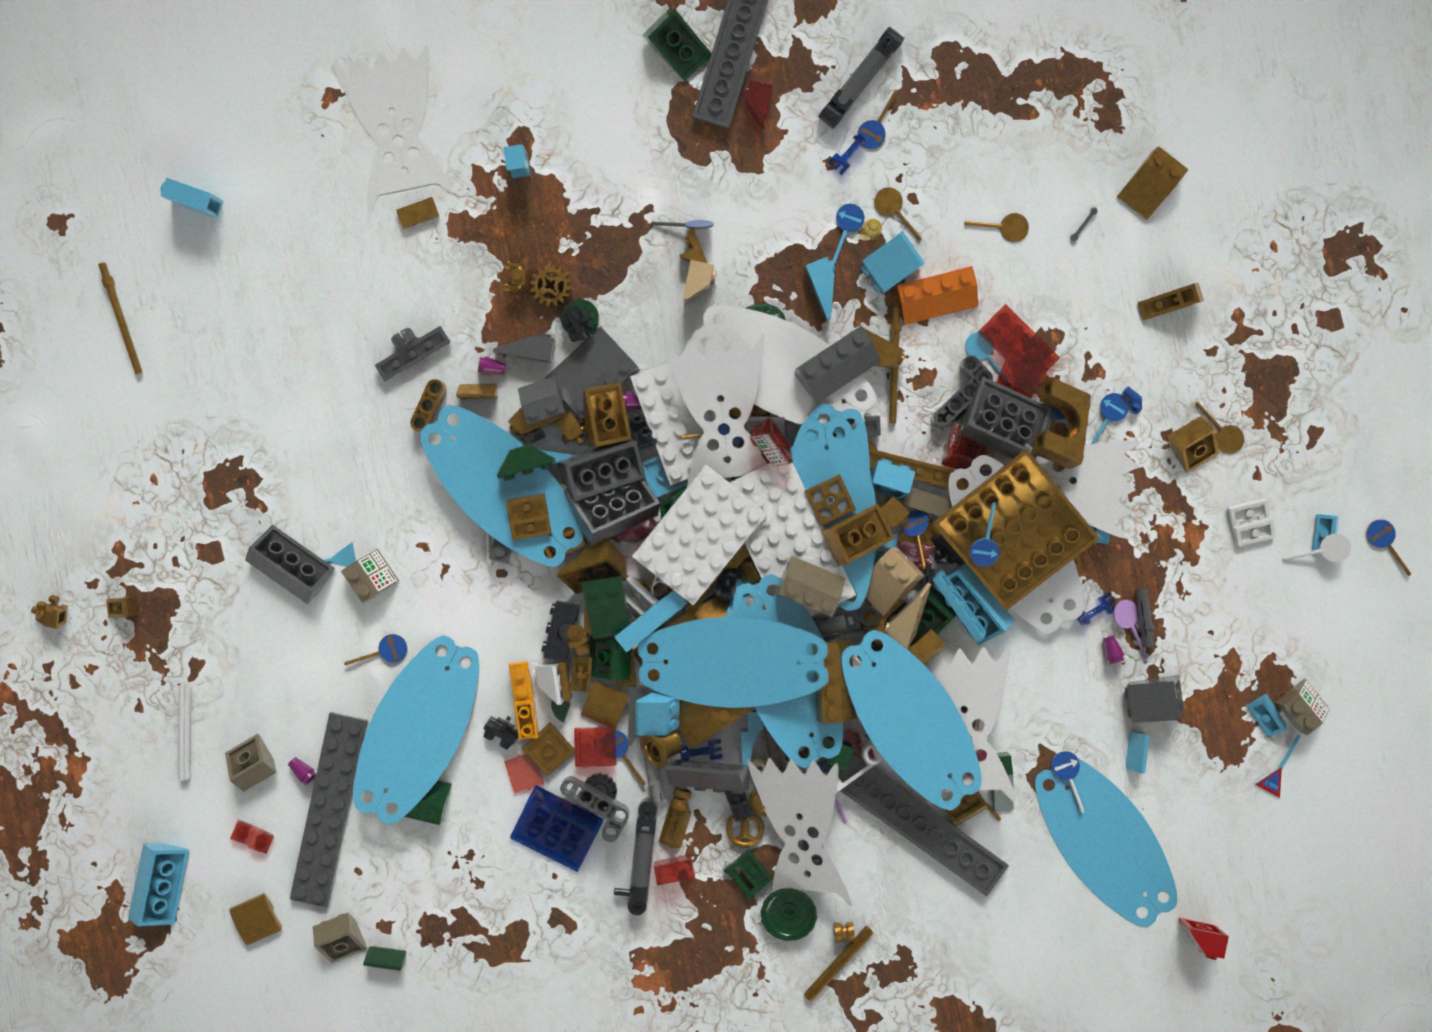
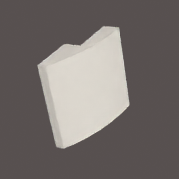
M1266 498L1227 507L1233 535L1238 547L1276 537L1274 521L1270 518L1268 500Z
M632 575L624 581L628 613L632 619L636 620L659 600Z

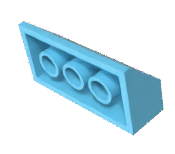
M965 562L946 574L987 632L983 640L976 642L978 646L1005 632L1015 621Z
M163 843L143 844L128 919L135 925L175 924L189 849Z

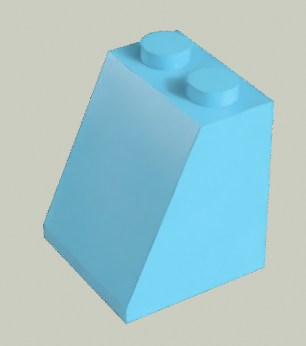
M902 231L861 262L862 267L860 269L866 277L869 276L873 281L871 285L874 290L883 295L921 269L925 262Z

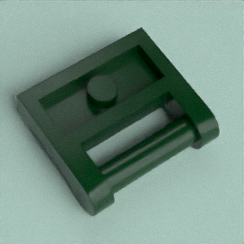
M747 849L723 869L724 873L729 875L742 890L746 900L753 897L773 880L771 874L750 849ZM739 867L754 885L752 888L746 885L734 870L735 868Z

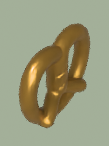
M756 814L740 820L741 835L734 837L732 832V823L735 821L734 816H730L727 820V836L734 845L745 848L752 847L761 840L764 833V823L762 818ZM750 820H755L758 823L756 837L749 834ZM748 839L749 841L743 842L741 840Z

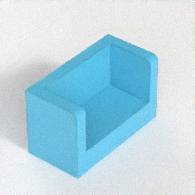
M523 144L503 147L506 169L511 172V177L531 176L528 153Z

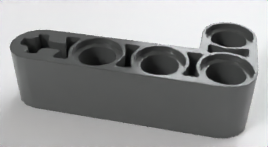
M970 355L961 360L960 370L969 380L932 414L931 422L934 426L944 427L948 425L970 404L980 382L978 379L980 374L986 375L987 379L993 381L992 373L977 357ZM967 360H971L974 363L972 370L966 368L965 362ZM966 387L972 388V397L965 395ZM952 400H956L959 403L958 410L951 408ZM946 411L950 413L943 418L945 422L937 421L939 419L937 415L940 416L944 414Z
M574 776L566 777L560 786L561 793L607 819L602 830V837L607 842L616 841L628 821L629 808ZM572 783V788L568 790L567 785ZM580 787L581 789H580L578 795H576L575 793H576V791L578 790V788ZM589 792L592 798L586 800L582 797V793ZM605 801L608 803L609 807L607 809H601L599 807V802ZM623 811L626 816L620 819L615 813ZM610 827L614 828L616 830V834L609 835L606 832V829Z

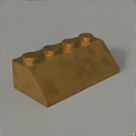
M851 640L825 642L828 651L827 656L824 658V667L828 670L829 677L827 684L816 691L817 721L822 724H831L856 719V710L852 703L842 669V653L852 645ZM813 643V655L818 652V647ZM851 657L849 663L853 667V658ZM814 671L815 682H817L819 674Z

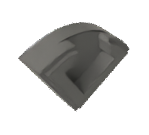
M539 430L524 436L526 443L531 444L544 438L546 435L544 430Z

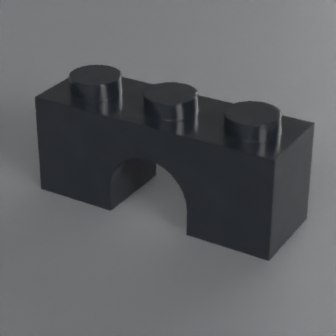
M557 600L555 604L552 603L550 615L553 616L551 622L547 623L545 632L548 634L547 641H543L541 652H544V658L562 662L568 661L570 652L568 643L570 641L560 637L559 628L565 623L576 624L580 608L579 604Z

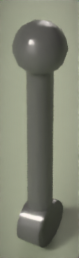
M1096 207L1091 208L1088 217L1085 219V221L1082 223V225L1079 227L1076 233L1070 236L1071 241L1074 242L1078 240V235L1080 234V232L1083 230V228L1086 226V224L1089 222L1092 216L1098 213V209Z

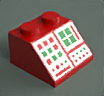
M1179 918L1178 922L1192 943L1200 952L1205 954L1206 958L1212 960L1225 958L1229 936L1217 925Z

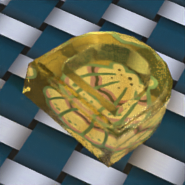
M877 219L867 220L861 229L860 235L877 242L882 232L880 221Z

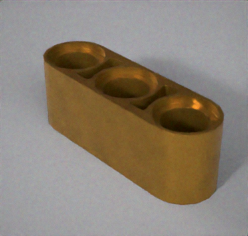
M432 379L427 383L410 421V425L415 431L421 432L426 425L433 423L447 391L444 382ZM436 383H439L441 386L438 393L432 391V387ZM427 401L433 403L430 411H426L424 407ZM423 418L425 425L419 429L416 423L418 419Z

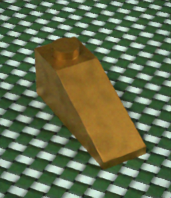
M1194 283L1140 301L1138 305L1143 320H1147L1203 302L1204 298L1199 283Z

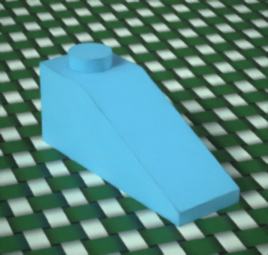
M828 257L806 265L805 270L825 320L828 321L831 319L834 272L836 268L833 261H829Z

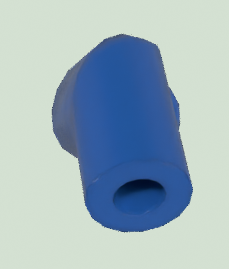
M1127 386L1122 394L1129 399L1130 412L1138 414L1142 410V397Z

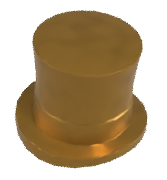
M675 731L666 736L647 735L640 740V747L645 758L657 770L662 769L670 757L681 753L683 748L682 741Z

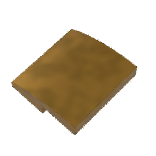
M545 493L506 499L513 541L552 534Z
M594 680L580 715L616 729L630 694Z
M265 893L229 909L236 929L246 946L282 929L281 923L273 913L274 907Z

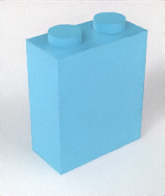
M167 177L160 187V196L168 201L210 217L218 218L223 200L215 195Z

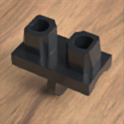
M577 306L564 309L565 313L560 316V320L564 326L572 323L574 330L568 333L571 342L590 339L592 335L589 328L592 327L590 320L594 318L593 314L586 315L584 309L579 311Z
M641 414L630 418L631 438L637 441L639 450L641 451L651 445L655 446L658 441L652 437V430L647 426Z
M942 534L940 536H932L930 540L936 547L934 550L936 553L934 556L936 563H944V565L955 562L958 565L963 563L964 560Z
M725 568L717 580L715 598H718V601L728 603L730 600H734L738 574L737 568Z
M491 716L483 728L485 730L484 738L488 740H493L495 736L501 738L502 740L499 745L506 750L511 745H514L519 735L518 730L514 729L515 725L509 723L511 720L510 716H507L505 720L500 717L496 719Z
M724 790L736 822L754 816L745 791L743 794H732L730 790Z

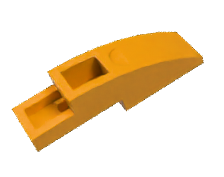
M528 660L511 662L508 666L519 740L538 738L537 711Z

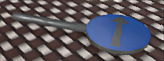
M694 220L686 223H650L655 226H678L691 229H706L714 226V223L708 220Z

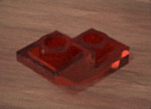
M852 728L845 730L851 745L864 761L862 757L864 744L859 746L862 743L859 733H854ZM871 748L869 750V757L871 759H875L873 750Z
M237 820L230 836L231 840L246 844L248 848L267 854L274 838L273 834L241 820Z

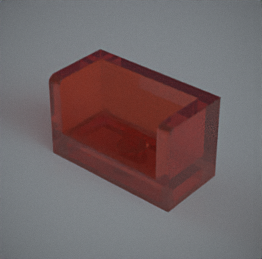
M692 854L654 861L657 886L695 878Z

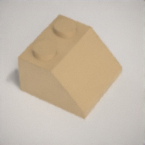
M690 260L683 295L684 304H689L710 290L711 284L715 285L717 271L714 270L713 264Z

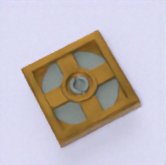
M840 474L804 491L821 526L857 510Z

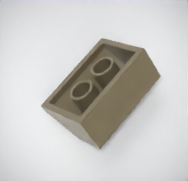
M791 555L776 588V592L781 596L833 617L841 599L845 578Z

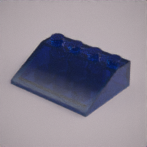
M535 785L512 831L510 839L578 872L604 819Z

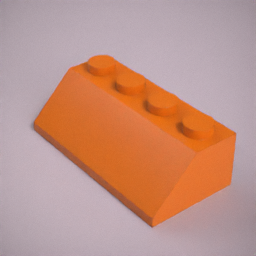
M973 266L899 284L895 287L904 325L979 306L978 288Z

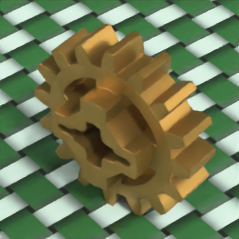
M545 265L544 271L538 268L539 275H532L535 281H530V284L534 286L531 292L536 293L534 296L535 300L541 298L539 302L541 305L546 302L547 307H550L551 303L558 307L559 301L564 304L563 298L570 297L567 291H572V287L568 286L572 281L571 279H566L569 276L567 272L562 274L563 268L560 267L556 270V266L552 265L551 269H549ZM547 274H556L558 276L548 277ZM542 279L543 284L542 287L539 288V282ZM546 280L554 284L556 293L549 288ZM564 282L563 291L560 293V285ZM554 295L556 298H551V299H550V298H546V297H544V296Z

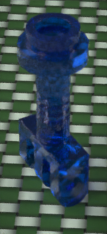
M860 133L852 137L855 141L842 156L836 152L828 161L830 166L835 160L838 162L833 167L835 170L841 165L843 166L839 172L841 176L851 166L847 162L848 159L860 146L862 148L866 146L867 140Z
M1109 591L1098 597L1101 604L1086 613L1082 612V615L1077 618L1082 626L1089 625L1091 623L1090 619L1104 610L1107 615L1114 612L1116 605L1110 607V605L1116 602L1115 599L1106 600L1112 595Z
M721 739L707 740L708 747L688 749L687 746H683L680 753L681 760L689 761V757L709 754L710 760L722 759L723 754H715V752L722 751V746L714 747V744L721 743Z

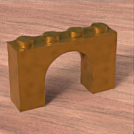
M1055 378L1042 384L1040 402L1056 408L1064 415L1068 423V435L1064 438L1048 430L1035 435L1032 448L1033 454L1068 469L1082 464L1088 415L1091 407V394Z
M902 599L885 617L881 615V622L877 627L868 628L863 625L864 631L868 633L869 631L876 630L884 633L885 627L892 616L907 602ZM874 613L866 615V622L874 620ZM931 629L917 643L908 647L907 650L926 665L947 645ZM873 640L879 647L883 645L881 640Z

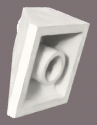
M558 662L537 665L535 670H533L534 682L537 681L538 687L557 705H561L564 701Z

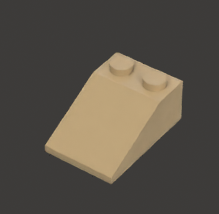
M891 547L873 567L865 598L885 617L925 575L898 548Z
M927 583L905 604L896 616H892L890 623H887L884 634L896 640L906 649H908L917 634L930 591V583Z

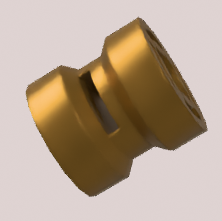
M674 787V797L670 800L669 806L676 810L687 811L689 806L688 799L691 798L692 791L676 789Z
M847 922L845 926L841 923H834L835 943L842 942L845 938L849 942L855 941L853 922Z

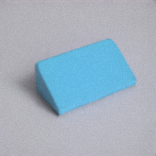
M1317 514L1312 551L1320 549L1321 542L1326 536L1337 534L1339 516Z
M1267 694L1260 696L1247 705L1268 738L1286 730V722Z
M1130 731L1126 769L1145 774L1149 735L1143 732Z

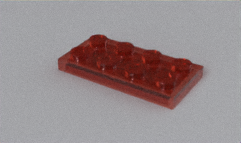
M1006 304L978 331L1031 386L1060 359Z

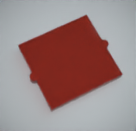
M518 754L517 757L504 761L514 793L526 789L531 790L532 787L545 783L540 768L527 754Z

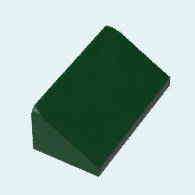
M370 946L363 965L400 971L405 965L407 952L405 950Z

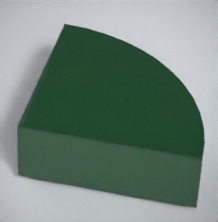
M552 700L551 708L553 714L558 720L564 722L571 703L564 701L561 705H557Z

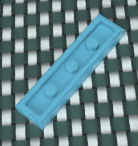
M672 590L614 637L623 649L628 652L688 603L681 595Z

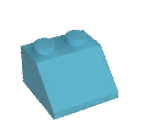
M886 459L878 460L870 473L874 492L894 496L896 499L901 500L910 494L915 471H911V468L905 465H893L891 461Z
M654 691L637 700L636 735L666 736L678 729L680 699Z

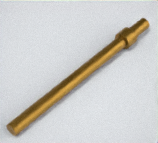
M106 262L99 263L98 266L102 275L101 281L103 287L107 290L134 373L140 374L143 371L114 288V279L109 274Z
M893 308V320L890 323L892 343L899 346L900 332L902 331V323H900L901 308ZM898 364L896 368H891L889 423H896Z

